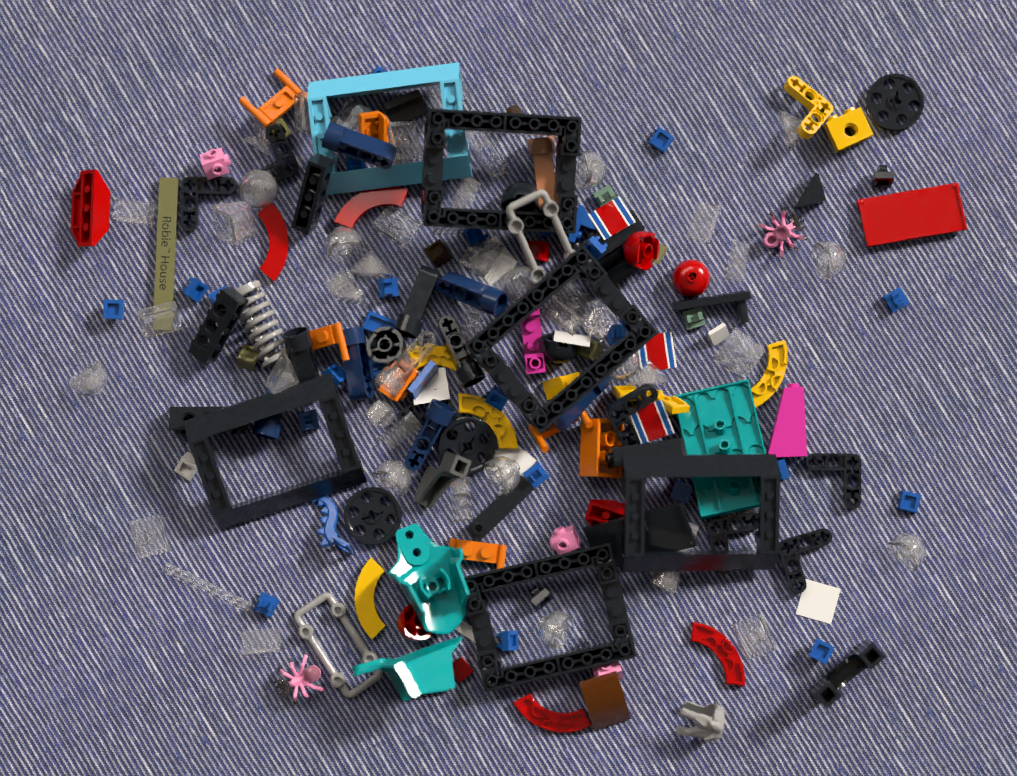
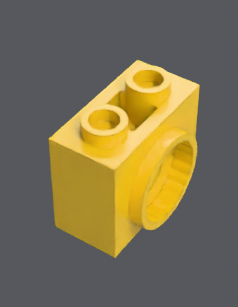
M851 107L844 111V115L839 117L837 114L826 119L827 122L823 126L836 153L865 141L874 135L861 107L857 109ZM845 128H851L854 133L853 136H847L844 131Z

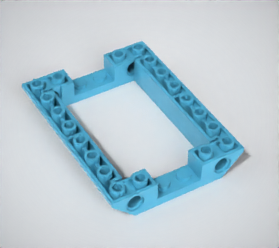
M459 62L309 82L307 101L314 155L319 153L334 160L326 195L422 183L423 161L392 165L389 169L374 167L337 172L338 161L334 151L321 147L330 118H332V109L329 106L328 98L335 99L440 85L443 109L463 110L462 101H464ZM445 130L448 158L443 159L442 181L473 177L466 131Z

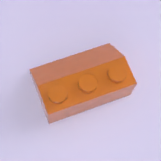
M590 419L593 423L591 428H586L581 420L579 476L622 478V467L608 469V465L605 463L606 449L622 447L609 420ZM624 423L618 427V431H624Z

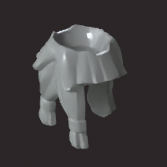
M690 701L684 702L680 710V717L694 720L697 726L692 728L677 726L675 733L677 735L704 739L705 742L718 740L722 737L726 721L724 715L727 711L716 702L706 706L697 705Z

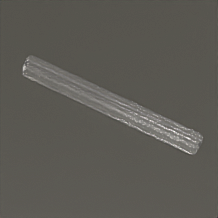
M167 563L164 567V573L245 612H249L252 607L251 602L170 563Z

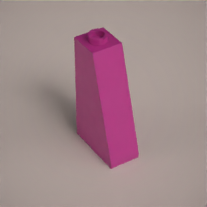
M799 383L787 384V387L782 388L766 453L776 454V458L807 456L804 387H799Z

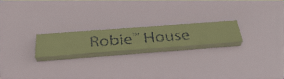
M159 177L153 307L154 330H173L179 178Z

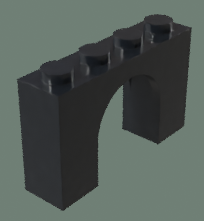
M865 640L808 691L820 705L828 709L842 696L839 692L851 679L865 669L872 670L886 656L874 642Z

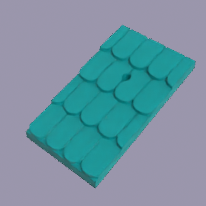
M749 379L674 395L690 406L689 412L677 413L687 455L766 454ZM757 476L692 477L701 520L759 507V494L755 493Z

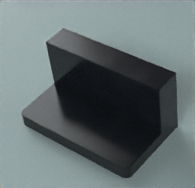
M419 89L383 103L393 127L427 114Z
M623 246L618 247L597 261L608 273L607 277L614 285L638 271L637 268L632 267L626 261Z

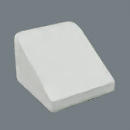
M722 323L709 331L707 336L711 343L716 346L729 338L730 334L725 323Z
M190 452L182 456L174 470L188 481H191L198 471L193 455Z

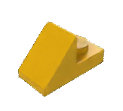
M579 372L542 382L547 401L551 400L579 376Z

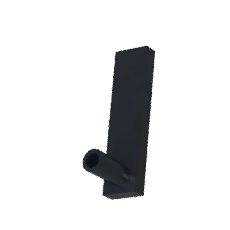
M746 290L673 301L672 304L674 310L735 301L737 322L746 323L749 322L746 300L751 299L750 291Z
M521 475L466 529L478 542L481 541L534 488Z

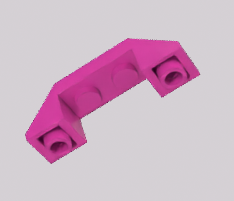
M538 308L521 323L526 374L546 372L544 354L540 351L542 334Z

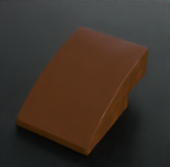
M617 671L579 682L594 730L631 719Z

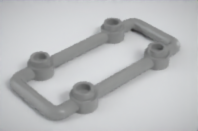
M541 189L510 203L506 207V215L509 219L507 228L516 235L530 267L529 277L535 283L542 280L546 274L536 264L522 232L524 224L520 218L515 216V209L541 197L544 202L542 211L551 218L564 248V260L576 251L572 249L557 215L559 211L557 203L550 199L549 194L545 190ZM578 274V275H577L573 280H571L570 282H572V281L576 280L577 278H579L580 275Z
M325 592L298 609L294 614V621L299 627V636L309 642L330 674L331 685L339 688L345 697L353 698L382 678L383 671H374L375 674L352 690L348 689L345 684V675L336 671L313 636L314 628L310 624H305L301 617L327 600L331 606V615L340 619L362 652L363 663L377 660L378 655L367 648L346 616L345 605L337 602L331 593Z

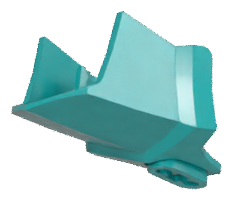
M416 523L401 528L395 533L397 562L387 574L394 582L402 585L425 631L434 634H450L458 627L467 614L465 606L470 595L460 567L463 559L462 547L437 546ZM410 533L412 538H406L405 534ZM414 549L419 552L418 557L413 555Z
M462 636L425 647L396 659L387 658L386 660V658H381L353 666L352 677L378 670L386 672L395 684L403 701L422 694L449 691V689L455 688L452 652L461 642Z

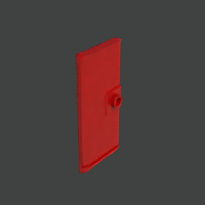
M958 182L857 199L856 202L866 247L967 230Z

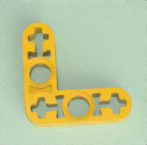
M790 76L784 83L785 91L810 110V113L798 126L797 133L803 139H810L832 113L833 106L800 78ZM805 95L810 96L812 100L807 99ZM812 116L817 118L819 122L814 121Z

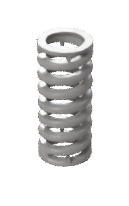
M256 280L235 290L245 296L251 291L254 293L258 292L261 283L259 280ZM263 291L247 297L249 301L241 314L240 322L247 324L244 327V331L251 333L248 338L250 342H256L253 345V350L259 352L257 358L260 361H264L261 367L265 369L290 358V354L285 346L281 348L282 350L268 354L275 348L285 344L283 338L265 344L272 338L282 334L283 330L281 328L260 335L279 323L277 319L255 326L264 319L273 316V310L250 317L261 309L268 307L270 302L264 301L258 305L246 308L253 302L265 297L266 294Z

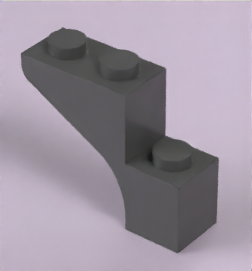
M445 451L438 469L430 466L426 467L413 502L431 509L454 480L465 479L472 461Z

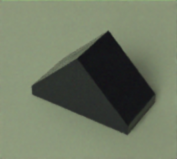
M818 173L812 176L795 209L799 210L826 201Z

